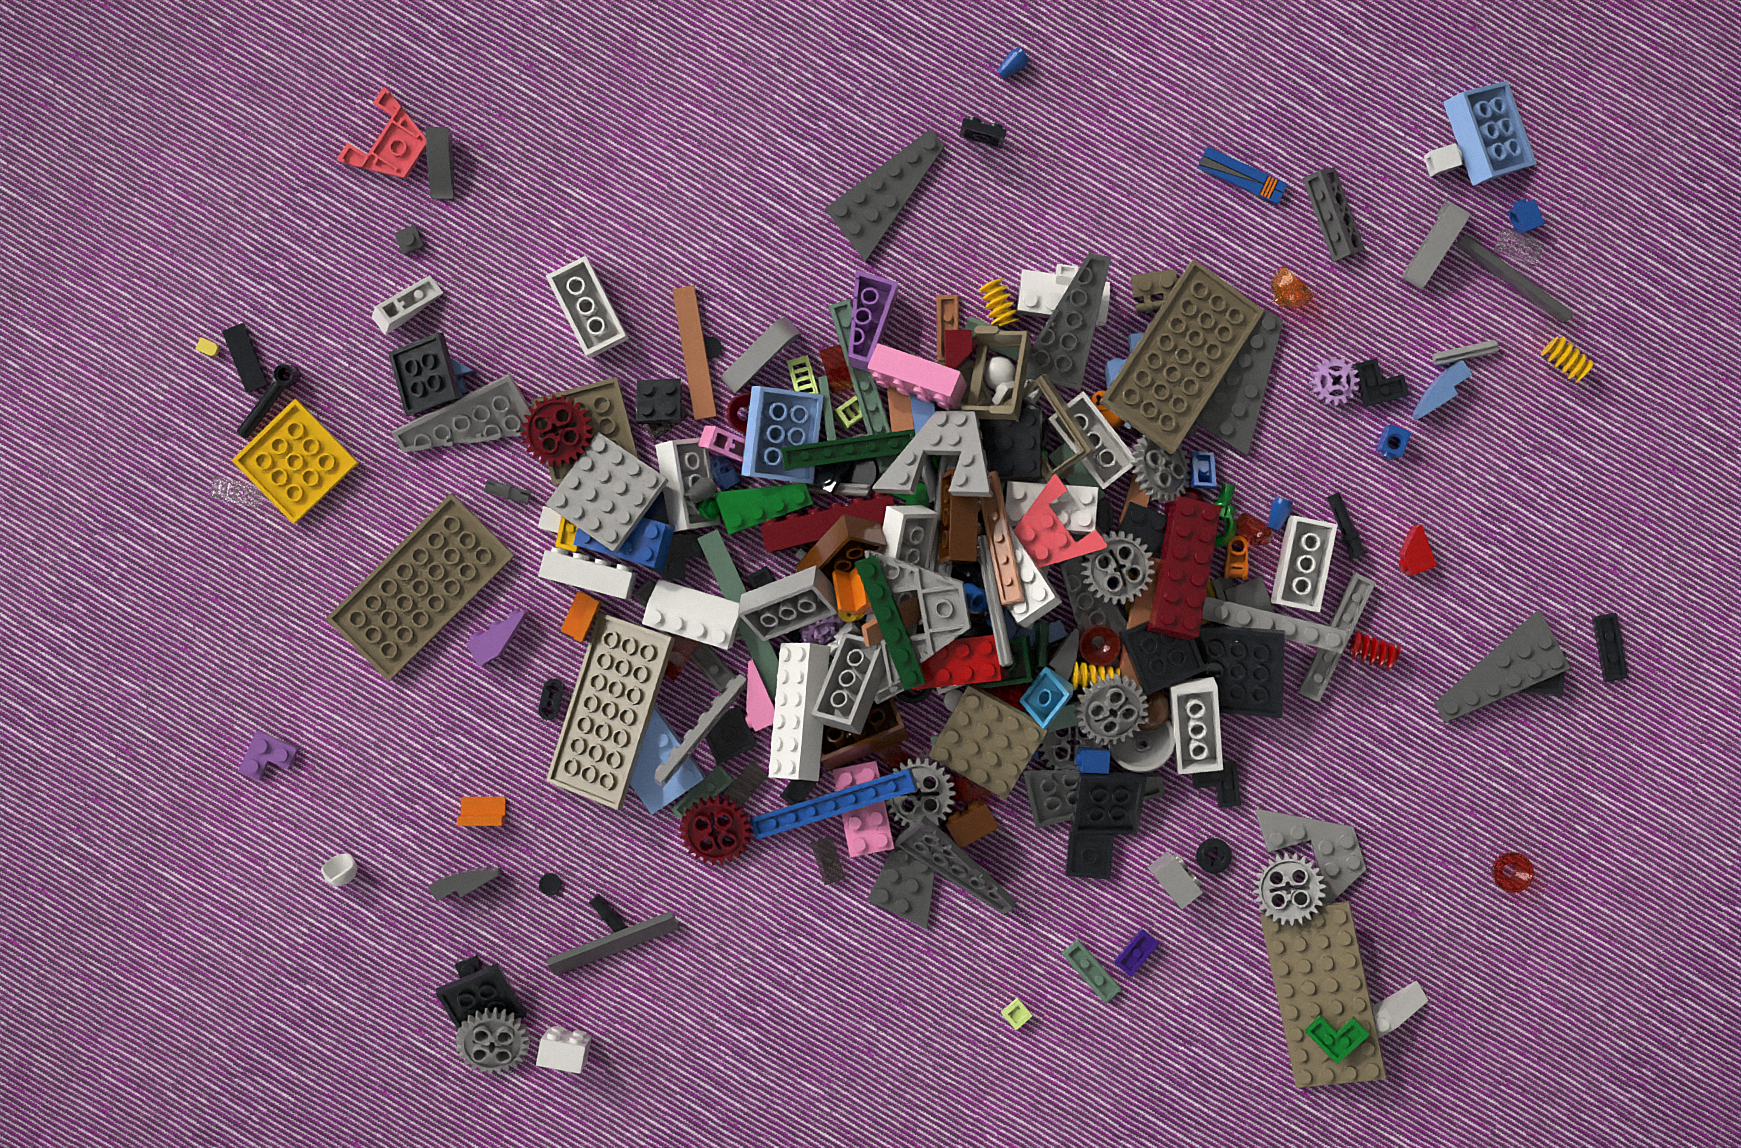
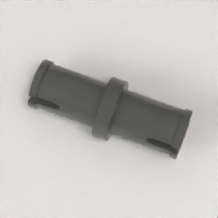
M487 479L484 493L503 497V500L506 501L510 499L521 502L525 505H528V500L531 497V491L513 487L511 483L506 485L491 479Z

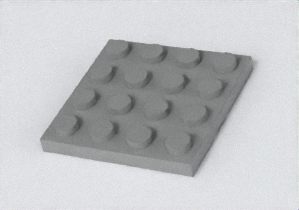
M598 432L590 442V447L585 449V454L579 457L546 505L616 554L669 480Z

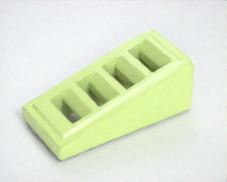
M808 355L788 360L787 364L795 391L800 392L813 388V392L809 393L819 394ZM806 363V367L793 369L794 365ZM808 371L809 375L799 378L795 376V374ZM810 379V384L798 387V382Z
M856 395L833 412V416L844 431H847L863 419L860 407L856 402L858 401ZM850 406H852L854 410L857 412V416H855L853 412L850 410ZM843 411H845L847 416L850 418V421L843 414Z

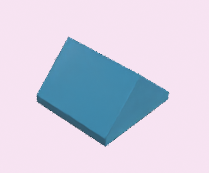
M1045 666L1019 702L1041 728L1046 730L1072 697L1074 685Z

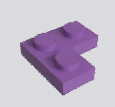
M258 730L255 732L238 772L259 781L262 779L269 761L290 769L299 748Z

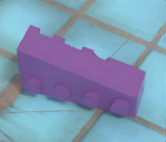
M856 270L848 355L849 366L870 372L867 367L877 344H881L898 295V282Z

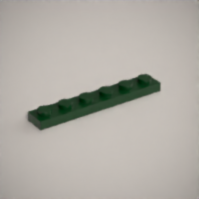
M914 429L781 447L784 471L900 455L915 437Z
M878 554L856 561L855 566L904 691L926 684V677Z

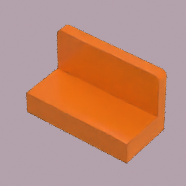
M855 567L849 573L840 570L832 572L838 610L862 615L871 607L857 568Z
M578 591L562 625L561 632L574 637L573 639L579 642H585L603 601Z
M506 797L461 798V815L457 817V826H502L506 823Z

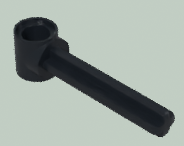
M280 364L274 369L273 383L237 429V433L241 437L249 438L284 389L289 390L292 385L300 380L301 375L297 367ZM286 369H288L291 373L290 378L287 381L284 379L283 376L284 371Z

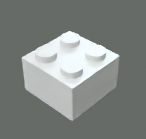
M558 1026L548 1028L540 1040L536 1066L580 1074L588 1060L592 1036L580 1030L567 1032L564 1028Z

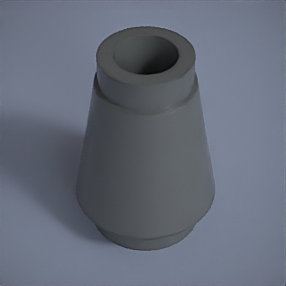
M701 477L683 495V498L689 506L713 497L717 491L716 484L710 477Z

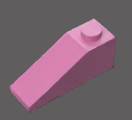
M705 425L698 447L743 464L746 439L718 427Z
M752 659L748 661L746 703L748 715L745 716V720L749 728H754L756 732L773 724L775 705Z

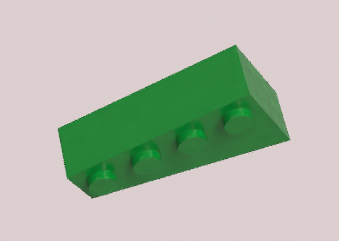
M806 483L714 493L729 535L763 524L766 520L779 518L814 505Z

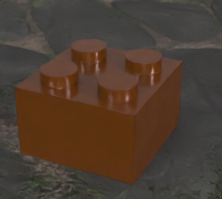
M976 798L966 804L967 808L962 811L956 809L947 814L946 826L957 846L961 849L999 828L984 799L979 801Z

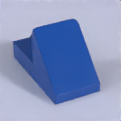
M1192 451L1190 456L1192 474L1189 486L1193 488L1216 489L1214 452Z

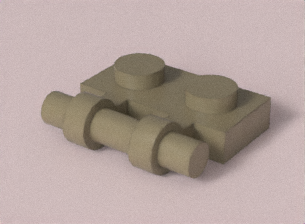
M1175 269L1130 276L1133 299L1140 297L1143 299V303L1135 304L1136 313L1145 312V314L1152 313L1153 310L1160 309L1177 283ZM1162 294L1163 300L1151 301L1150 296Z

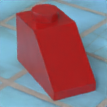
M1423 525L1411 526L1398 554L1400 558L1398 565L1403 573L1405 572V575H1415L1437 567Z

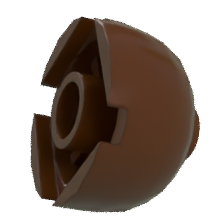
M1162 690L1146 696L1145 700L1149 707L1144 709L1148 715L1141 716L1145 724L1138 723L1137 726L1140 730L1153 731L1158 729V726L1162 723L1165 724L1170 715V703Z

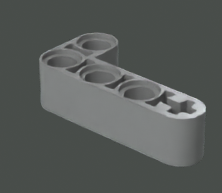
M1447 200L1436 216L1438 218L1405 269L1402 279L1422 289L1462 230L1470 213Z
M787 317L778 319L720 378L737 394L783 348L791 345L801 335V332Z

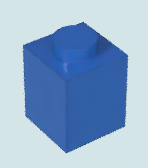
M1079 747L1078 753L1075 754V766H1078V770L1082 773L1109 774L1110 751L1102 747Z

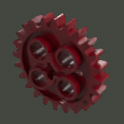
M552 394L551 401L544 396L543 404L536 400L537 408L529 407L531 415L524 414L528 422L521 423V426L525 427L526 431L521 432L520 435L527 437V439L522 443L530 445L526 450L528 453L535 451L533 459L536 460L541 456L540 463L543 465L548 460L550 467L554 466L555 461L559 467L563 466V461L570 466L571 458L578 461L579 457L577 454H585L584 446L590 447L587 439H593L594 437L588 434V431L594 430V427L587 423L591 422L592 418L584 417L588 410L583 409L580 411L582 404L578 402L574 405L572 397L566 402L565 395H561L560 400H558L557 396ZM564 411H568V420L565 422H560V414ZM547 419L548 426L544 430H540L538 427L540 420ZM572 423H576L575 427L566 428L567 426H570ZM556 426L562 429L559 431L558 436L552 433L556 431ZM575 432L576 440L573 443H568L567 435ZM551 433L543 437L542 439H539L540 435ZM549 440H554L555 448L547 451L546 443Z
M719 794L716 800H713L711 795H708L706 802L700 797L698 804L692 802L691 809L687 808L685 811L686 816H682L681 822L683 824L680 825L679 830L684 831L681 833L680 839H686L683 847L690 846L688 854L696 852V860L701 856L704 857V864L708 859H711L712 865H715L716 860H719L721 865H724L726 858L731 863L733 855L740 858V851L745 852L747 848L745 844H750L749 836L752 835V830L748 828L751 827L752 822L746 821L749 814H742L743 806L736 808V800L731 804L728 803V796L722 801ZM711 812H713L715 815V827L716 830L719 831L718 841L721 846L720 848L717 846L716 830L712 829L714 825V820L711 815ZM726 815L730 820H721L719 816ZM698 819H705L708 823L700 824ZM724 836H731L734 840L727 841L724 839ZM708 839L712 844H704L702 840Z

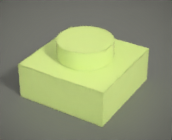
M1018 997L1001 1011V1014L1015 1030L1033 1016Z

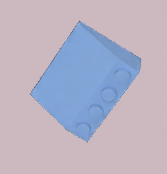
M1508 81L1464 91L1443 102L1459 149L1462 152L1472 186L1537 164Z
M752 386L741 475L812 484L815 467L784 471L781 447L818 442L824 395Z
M656 704L654 705L630 785L651 815L706 777L695 759L690 755L664 788L656 783L654 773L658 766L662 763L665 764L669 760V754L673 748L679 747L683 743Z

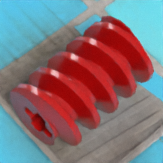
M1357 631L1351 640L1349 651L1352 652L1353 660L1358 655H1361L1360 662L1363 663L1366 658H1369V665L1372 666L1375 661H1378L1377 668L1380 669L1383 664H1386V671H1389L1399 658L1401 646L1395 648L1393 643L1387 645L1385 640L1378 642L1376 637L1370 639L1367 634L1361 637V633Z

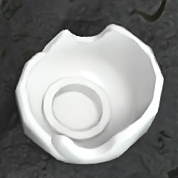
M1002 355L992 356L985 364L983 380L986 385L996 390L1001 383L1014 381L1016 374L1014 364L1009 358Z
M348 853L332 857L321 868L326 882L335 887L348 884L355 878L358 870L356 862Z

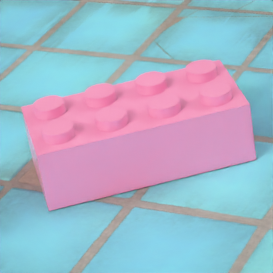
M879 343L867 367L872 377L876 380L877 385L887 389L889 386L897 389V392L909 396L910 393L917 395V398L923 402L929 403L930 400L938 403L939 407L950 410V408L958 409L967 387L960 371Z
M877 759L846 764L833 769L837 791L880 778ZM885 800L842 813L850 858L894 849Z

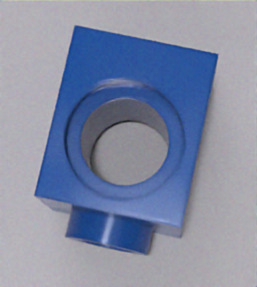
M1526 198L1513 203L1514 208L1507 211L1517 236L1545 224L1535 199L1528 202Z
M1392 424L1384 426L1375 451L1380 452L1381 457L1389 460L1402 457L1412 432ZM1390 438H1394L1397 442L1395 449L1389 447L1388 442Z

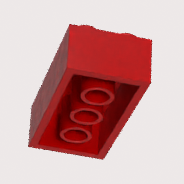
M994 634L955 638L931 657L920 663L927 682L912 688V690L1005 679V667L999 664Z

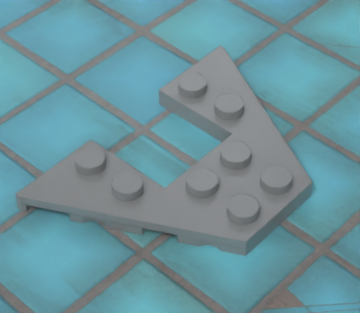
M936 411L872 489L876 493L914 494L927 455H960L949 492L953 496L993 497L988 478L990 475L986 467V454L981 441L983 438L982 432L979 429V416L975 411Z
M872 550L865 551L866 558L878 554L892 593L917 590L925 633L909 636L920 663L971 628L963 581ZM882 639L881 644L888 683L892 685L899 679L886 642Z
M1259 808L1254 809L1268 852L1310 840L1317 867L1321 870L1320 876H1324L1326 879L1321 884L1328 887V889L1322 891L1327 896L1326 899H1320V902L1323 904H1331L1366 870L1353 826ZM1310 887L1300 888V889H1292V890H1304V891H1307V890H1310ZM1301 895L1297 899L1298 905H1304L1307 902L1308 898L1306 895ZM1281 897L1282 904L1284 905L1285 898Z

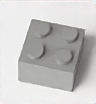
M1167 851L1147 868L1174 902L1183 909L1203 893L1199 888L1202 884L1190 870L1188 872L1185 871L1188 866L1176 853L1172 855Z

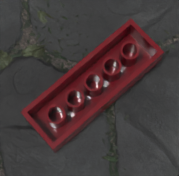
M877 493L873 495L874 499L865 501V497L851 500L852 504L846 506L843 505V502L832 504L830 509L822 511L821 507L808 510L809 515L800 516L799 513L787 515V520L780 522L777 518L764 521L765 525L760 526L766 553L778 552L818 542L843 514L878 522L883 526L887 506H895L892 494Z
M1177 496L1170 502L1147 631L1189 641L1199 637L1221 506Z

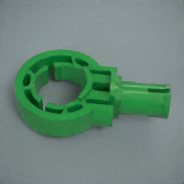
M1221 484L1218 500L1213 503L1214 505L1221 506L1219 520L1225 521L1223 531L1226 533L1225 535L1222 533L1216 535L1214 547L1224 546L1229 543L1237 531V522L1234 518L1236 509L1230 506L1235 487L1230 484Z

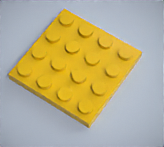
M294 399L231 460L292 524H297L359 464L298 399Z

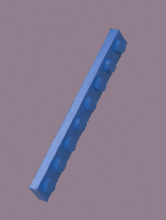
M908 768L752 817L750 821L752 822L751 825L756 840L914 792L918 790L912 769Z

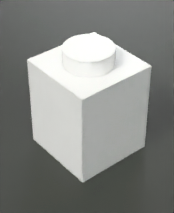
M1456 143L1428 152L1424 155L1429 175L1432 177L1455 170L1461 166L1463 156L1461 150L1457 149Z

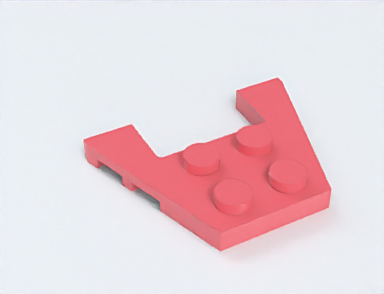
M383 87L373 104L391 115V119L368 154L363 153L347 142L337 160L344 164L407 179L426 150V137L389 90Z
M1057 474L1052 476L1013 530L1039 568L1101 550L1108 546L1097 529L1081 540L1075 541L1053 511L1050 503L1068 491Z

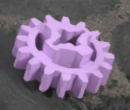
M1332 357L1330 362L1325 359L1322 361L1323 366L1317 364L1315 366L1317 372L1310 374L1315 378L1309 382L1310 385H1315L1311 392L1319 394L1316 398L1317 400L1324 398L1325 405L1329 404L1330 401H1332L1333 406L1338 405L1339 401L1344 404L1347 402L1346 397L1349 399L1354 397L1351 391L1359 389L1354 385V383L1360 381L1359 378H1354L1358 371H1351L1350 368L1353 364L1345 365L1344 358L1338 362L1336 357ZM1337 367L1340 369L1338 371L1333 372L1331 369L1328 368ZM1336 377V378H1337V381H1336V384H1337V385H1334V386H1333V385L1331 384V383L1333 382V379H1332V378ZM1332 391H1336L1338 394L1340 393L1341 395L1332 396L1329 395V393H1331Z
M838 614L803 626L799 631L804 643L828 645L829 641L836 640L834 636L847 622L843 621Z

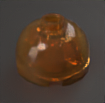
M1284 265L1272 277L1270 285L1271 291L1275 295L1272 299L1281 308L1284 305L1289 308H1300L1315 296Z

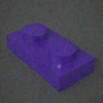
M1141 928L1113 962L1132 977L1160 943Z

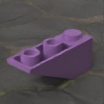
M518 608L508 614L509 618L502 622L499 619L489 625L490 629L482 633L480 630L470 636L471 641L465 644L479 667L503 655L528 615L529 611L527 609L521 611Z

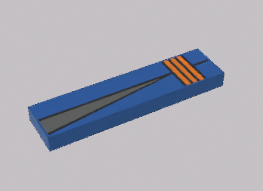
M1208 146L1197 166L1198 169L1275 205L1279 204L1287 186V183Z

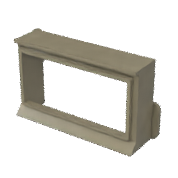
M976 326L974 335L978 342L970 393L967 406L962 405L961 410L975 411L979 419L1016 420V422H1019L1031 349V340L1028 332L999 331L997 326ZM988 347H1020L1011 406H978Z
M1042 374L1024 388L1022 400L1040 388L1081 449L1054 470L1042 454V475L1046 481H1050L1054 474H1057L1062 481L1074 472V466L1097 449L1049 379V376ZM1012 398L1002 404V406H1011Z

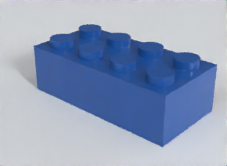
M642 517L616 554L580 528H577L573 545L653 568L664 569L675 526Z

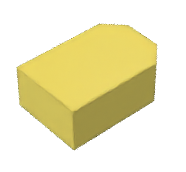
M200 337L195 349L214 357L218 355L220 347L218 344Z

